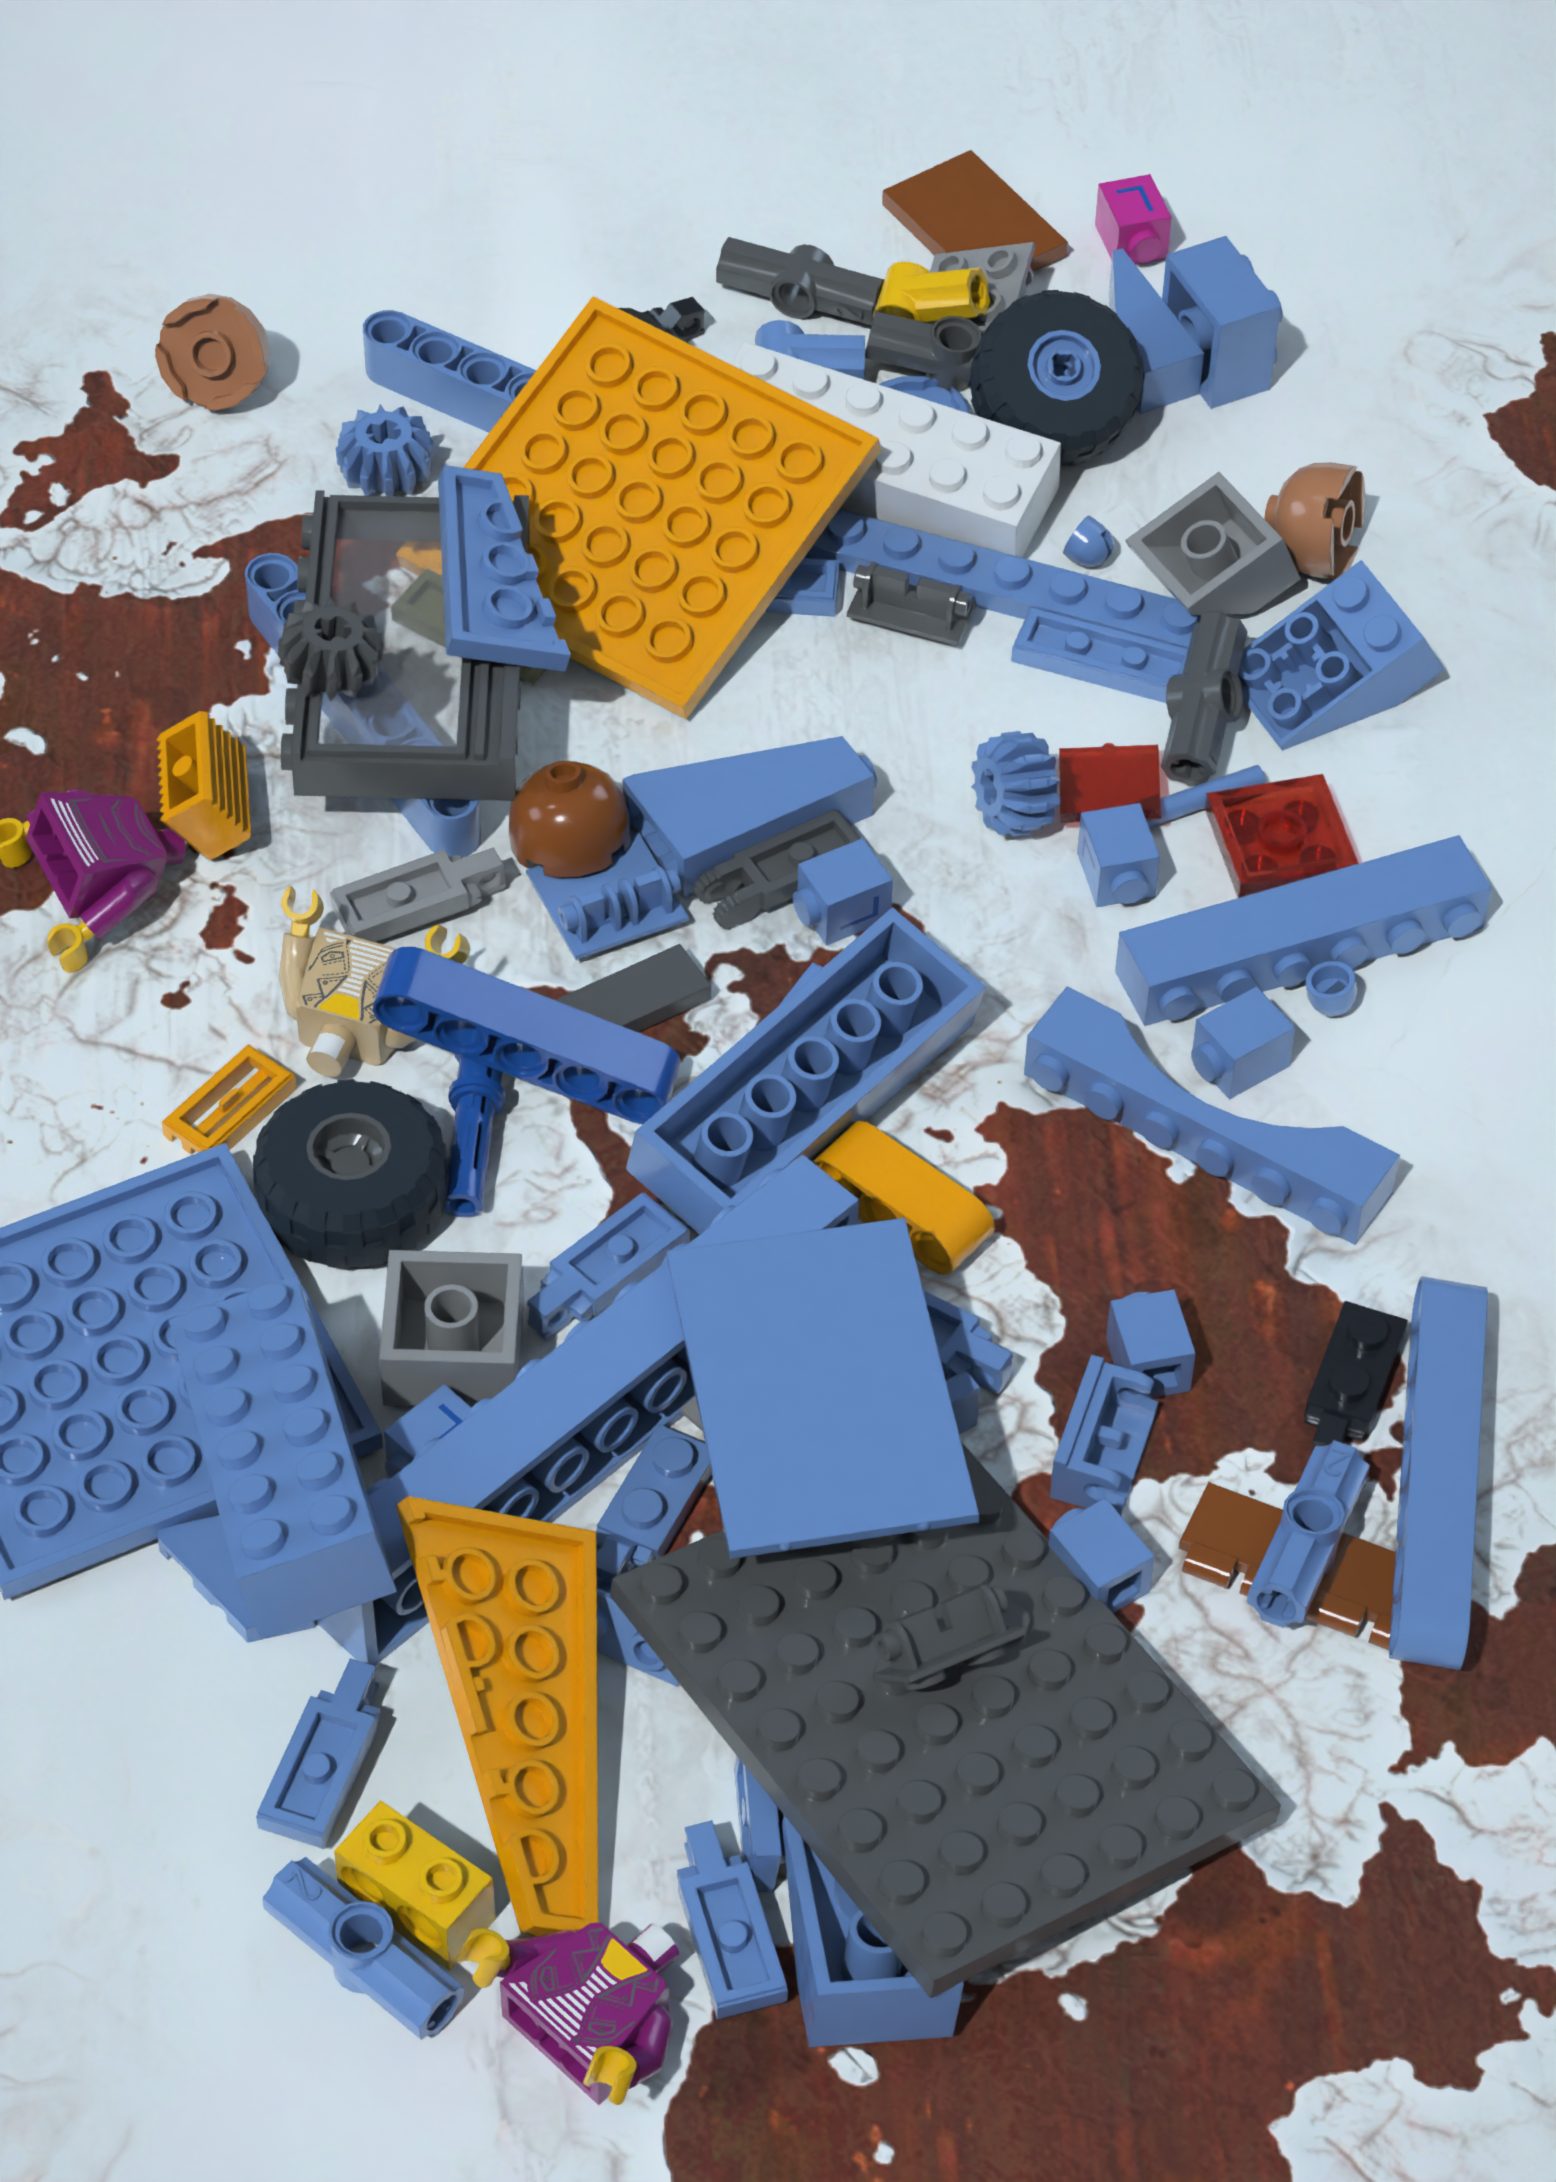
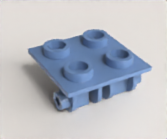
M639 832L631 834V844L626 852H624L622 845L620 849L612 853L613 864L601 871L580 877L556 878L544 875L543 865L526 870L528 878L575 960L689 921V916L675 894L681 891V883L674 868L664 870L661 866H658Z

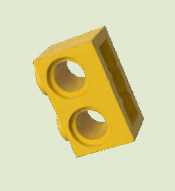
M381 1800L334 1850L338 1883L359 1901L373 1902L383 1907L391 1916L394 1930L449 1971L458 1963L456 1957L471 1931L477 1928L488 1929L496 1920L493 1878Z

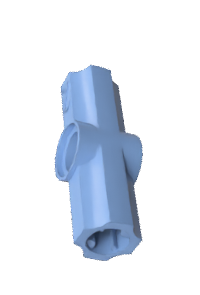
M1335 1440L1326 1446H1315L1295 1491L1290 1493L1285 1499L1280 1524L1247 1596V1603L1255 1608L1262 1621L1282 1628L1294 1622L1303 1623L1324 1574L1328 1573L1333 1567L1339 1540L1365 1485L1370 1470V1465L1362 1460L1355 1447Z
M307 1857L300 1861L291 1860L274 1876L269 1890L262 1898L264 1910L332 1965L334 1976L342 1987L354 1993L368 1995L420 2040L428 2035L435 2036L453 2018L456 2008L464 1998L463 1985L394 1930L391 1916L383 1907L373 1902L359 1901ZM360 1942H371L378 1945L373 1950L365 1953H355L348 1950L351 1946Z

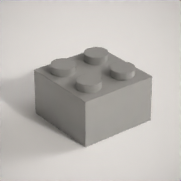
M389 1250L379 1354L383 1405L416 1406L445 1384L472 1408L484 1398L492 1399L514 1382L520 1370L524 1313L522 1254Z

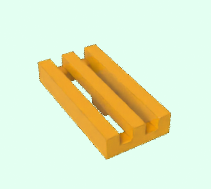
M248 1044L161 1122L163 1136L172 1142L176 1138L181 1140L182 1149L191 1155L195 1151L199 1153L226 1143L229 1150H231L297 1089L296 1077ZM254 1068L259 1070L239 1089H232ZM219 1101L217 1109L196 1128L191 1127L196 1120Z

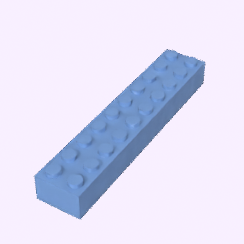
M802 1154L783 1170L778 1168L767 1174L760 1182L757 1190L736 1207L731 1205L720 1211L711 1222L709 1228L689 1244L681 1243L672 1250L858 1224L859 1199ZM667 1256L661 1266L642 1281H633L626 1285L618 1293L613 1304L594 1319H586L575 1325L566 1336L564 1342L543 1359L537 1358L528 1362L519 1371L514 1382L492 1399L484 1398L476 1403L469 1410L464 1421L442 1438H434L425 1443L416 1453L413 1461L390 1479H381L368 1489L367 1494L397 1592L315 1621L357 1661L376 1666L429 1623L395 1506L405 1497H417L552 1523L643 1450L658 1424L670 1428L684 1416L680 1413V1408L695 1397V1391Z

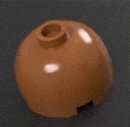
M558 761L544 766L523 780L516 790L515 800L510 803L509 838L511 850L519 864L528 868L527 860L532 863L543 865L544 875L551 877H580L601 871L613 864L612 853L620 849L622 845L624 852H626L631 844V821L626 798L613 778L596 766L575 761Z

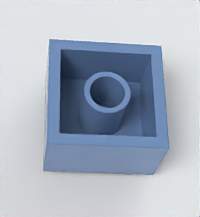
M1227 236L1167 254L1162 300L1204 352L1199 394L1210 409L1270 390L1273 364L1277 361L1276 340L1278 324L1282 321L1283 317L1281 302L1277 294L1273 290L1266 288L1255 274L1249 258L1244 254L1241 255Z

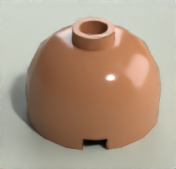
M1332 462L1309 464L1299 468L1284 482L1279 495H1271L1269 497L1264 519L1283 538L1297 572L1313 577L1335 580L1351 568L1358 546L1347 544L1350 541L1353 527L1362 528L1365 510V482L1362 471H1355L1358 466Z

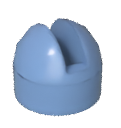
M1088 515L1070 536L1064 547L1063 554L1077 564L1087 568L1101 565L1112 554L1114 542L1108 529Z
M1327 961L1314 966L1308 972L1305 980L1307 997L1315 1010L1322 1012L1323 1015L1332 1017L1339 1016L1350 1010L1357 996L1356 976L1350 966L1338 961Z

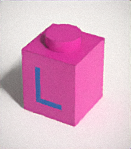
M1151 174L1099 183L1095 227L1111 260L1112 252L1121 248L1124 249L1135 265L1166 259L1172 217Z

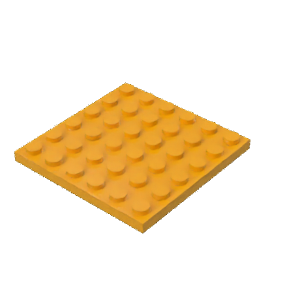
M592 296L463 468L501 473L512 501H514V495H529L530 545L528 546V554H533L539 570L536 581L542 597L550 599L556 615L554 622L555 631L559 640L565 639L571 654L570 658L687 719L881 452L879 438ZM405 543L396 555L400 568L418 578L425 571H430L442 577L441 544Z

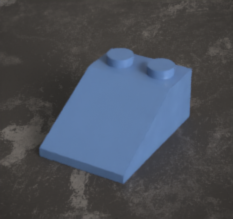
M784 1816L782 1827L797 1986L809 2047L953 2037L964 1986L963 1982L930 1998Z

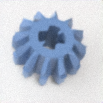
M380 404L377 412L370 414L363 410H358L354 421L342 423V431L339 434L340 438L336 447L337 465L340 466V472L343 473V477L346 479L348 488H361L365 496H373L377 492L385 493L386 496H392L397 491L412 495L416 483L428 482V474L431 471L432 458L434 457V443L430 439V432L427 431L422 416L409 417L404 406L399 407L393 412L385 411Z
M1021 731L1001 733V736L990 737L988 742L979 744L976 752L977 760L972 762L971 766L975 775V783L971 788L976 792L977 801L975 807L978 811H983V822L986 827L995 829L998 835L1010 834L1011 836L1031 834V831L1041 830L1044 825L1053 823L1055 817L1054 807L1060 805L1057 784L1061 780L1056 776L1055 765L1057 760L1055 756L1049 755V746L1046 740L1036 738L1033 732L1021 734Z

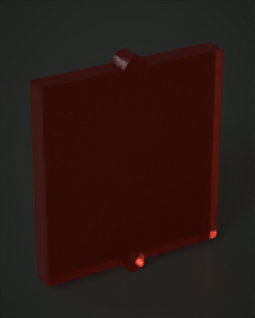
M1105 743L1103 747L1059 748V776L1061 780L1060 823L1080 822L1082 812L1136 803L1141 804L1146 820L1161 819L1158 744L1115 746L1113 743Z

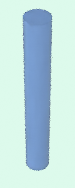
M1254 765L1142 804L1141 807L1150 828L1264 788L1266 785L1265 775L1259 765Z

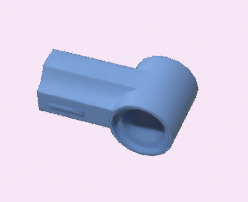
M785 320L770 321L763 324L756 332L755 345L864 380L865 335L804 334L798 325Z

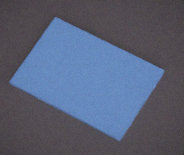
M905 1218L667 1251L668 1267L730 1559L979 1522V1512Z

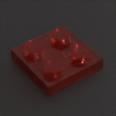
M1323 774L1206 793L1205 812L1238 898L1359 864Z

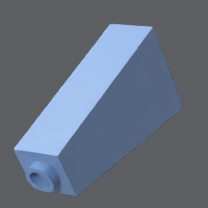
M843 736L637 773L623 778V794L630 812L631 830L633 833H640L658 866H661L664 870L675 869L681 883V891L679 893L683 899L695 895L694 883L708 869L712 870L715 866L733 859V854L827 812L834 809L839 810L850 825L873 816L874 788L877 787V776L873 765L865 755H858Z

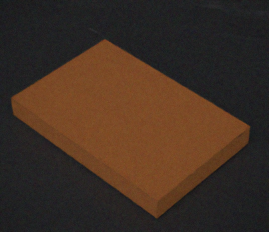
M972 150L883 190L882 205L934 256L941 253L1034 242L1036 247L1030 264L1033 272L1067 256L1068 241Z

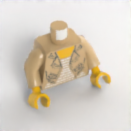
M292 886L288 887L282 895L281 907L284 913L292 920L291 933H284L279 982L285 1010L291 1018L297 1020L299 1041L305 1046L311 1047L306 1058L308 1065L321 1075L336 1077L341 1074L348 1058L374 1066L385 1063L396 1048H403L417 1040L383 1025L375 1017L372 1010L388 957L397 948L319 927L315 936L309 935L310 925L316 923L323 914V901L320 895L313 889L310 909L303 914L294 913L293 905L296 892ZM442 925L432 927L426 934L425 949L463 964L468 959L471 950L467 938L459 933L451 951L442 954L441 947L446 939L447 929Z

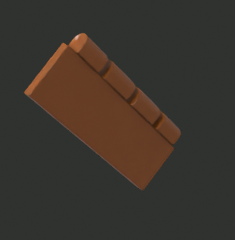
M1208 1482L1179 1542L1178 1549L1188 1552L1182 1572L1228 1589L1235 1575V1570L1242 1572L1245 1576L1239 1594L1248 1596L1251 1584L1280 1524L1283 1510ZM1343 1533L1338 1543L1334 1565L1328 1573L1324 1574L1305 1619L1354 1638L1357 1637L1364 1619L1371 1621L1375 1624L1368 1643L1389 1650L1395 1552Z

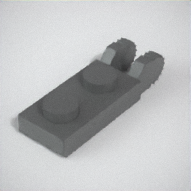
M834 809L733 854V859L702 873L694 883V893L704 904L706 902L709 904L716 902L721 898V901L714 908L713 918L723 929L736 928L738 924L742 925L751 921L761 908L765 911L792 899L793 893L798 890L799 863L861 838L840 811ZM741 883L744 884V888L735 891Z

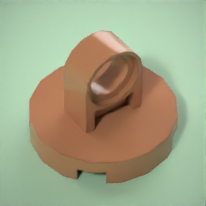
M206 294L186 300L166 315L162 323L164 326L160 331L159 343L155 347V358L161 378L174 395L183 401L189 399L198 405L206 406L204 409L216 411L236 406L259 388L268 372L270 346L263 325L248 307L232 297Z

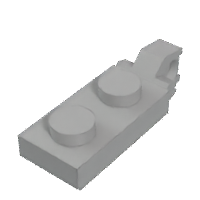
M494 847L462 858L461 855L448 856L445 850H441L334 888L330 892L331 904L347 935L376 942L469 909V906L473 907L481 902L483 898L506 888L504 865Z

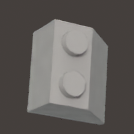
M1217 472L1125 540L1128 547L1190 615H1201L1202 613L1221 611L1224 614H1254L1301 579L1283 538L1220 472Z

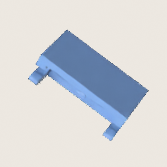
M1091 1354L1053 1460L1049 1498L1083 1508H1088L1106 1498L1122 1516L1157 1414L1159 1403L1142 1394L1130 1393L1124 1388L1150 1394L1154 1385L1152 1378L1135 1370L1106 1363L1104 1358Z

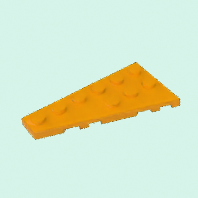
M407 1496L395 1506L520 1933L541 1936L565 1930L579 1931L590 1923L598 1922L596 1531Z

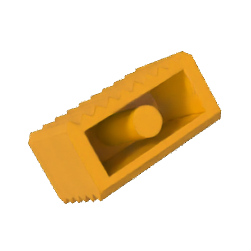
M198 711L160 733L156 739L160 743L157 747V750L160 752L157 757L160 763L157 767L161 769L158 774L161 778L158 785L162 787L159 791V794L162 796L159 802L163 805L160 809V812L163 814L160 820L209 860H213L250 839L251 822L245 745L238 744V738H231L230 731H223V725H216L215 718H208V712Z

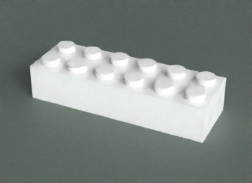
M744 341L730 363L879 438L881 452L842 504L841 510L1023 558L1059 489L1060 442Z

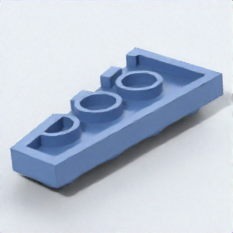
M443 465L438 480L446 655L565 672L571 654L565 639L559 640L555 631L554 622L556 615L550 599L542 597L536 581L539 570L533 554H526L520 539L523 528L502 474Z

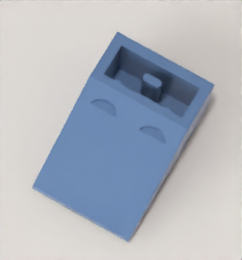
M1360 560L1245 647L1238 678L1243 691V701L1283 751L1398 706L1445 669L1424 636L1364 562Z

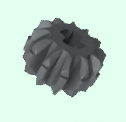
M330 597L323 607L306 601L300 613H289L288 619L284 623L282 638L279 639L278 657L280 658V665L284 667L287 683L302 684L306 697L317 691L324 692L331 702L338 692H343L352 698H356L361 686L373 685L374 678L378 675L379 661H382L384 643L381 641L382 634L377 632L374 616L359 615L356 602L345 608L338 607Z

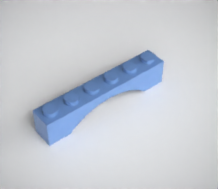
M1066 986L1027 1035L1024 1075L1033 1079L1042 1088L1052 1092H1059L1088 1107L1098 1117L1113 1120L1142 1135L1151 1144L1160 1148H1167L1195 1162L1207 1173L1217 1177H1224L1253 1192L1263 1202L1280 1206L1311 1222L1314 1227L1323 1233L1336 1235L1356 1245L1393 1194L1400 1154L1344 1126L1303 1128L1272 1125L1238 1117L1203 1102L1177 1086L1151 1063L1133 1039L1121 1013Z

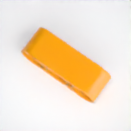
M859 1120L854 1122L812 1160L814 1164L859 1199L858 1219L863 1223L905 1218L915 1259L938 1274H951L995 1230L994 1220L990 1211L977 1197L868 1122Z

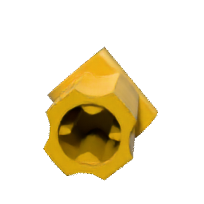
M897 262L892 264L887 270L874 314L875 311L920 322L938 321L947 316H961L964 318L986 315L990 304L988 279L981 267L929 272L928 269L916 263Z

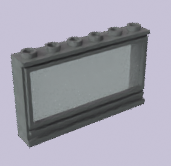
M316 490L313 515L303 514L302 549L310 550L309 557H299L298 592L306 593L305 600H295L294 613H300L306 601L323 607L331 597L335 605L342 608L356 602L359 615L374 616L377 632L382 634L381 641L384 643L382 661H379L378 675L374 678L373 685L361 686L356 698H352L343 692H338L330 702L326 693L320 691L306 697L302 684H297V688L286 689L285 722L286 725L294 726L293 734L282 733L281 770L292 771L294 796L514 801L516 798L515 755H518V710H520L521 705L520 666L446 655L439 497L330 495V497H325L324 490ZM514 495V501L512 502L523 528L520 539L526 554H528V546L530 545L529 495Z

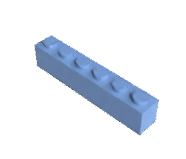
M1460 835L1121 931L1119 932L1115 973L1144 1026L1165 1020H1179L1192 1012L1227 1003L1256 986L1264 992L1281 986L1292 987L1306 980L1308 972L1314 966L1323 962L1338 961L1347 964L1353 969L1364 962L1395 953H1409L1419 946L1446 938L1464 937L1474 930L1484 928L1491 886Z

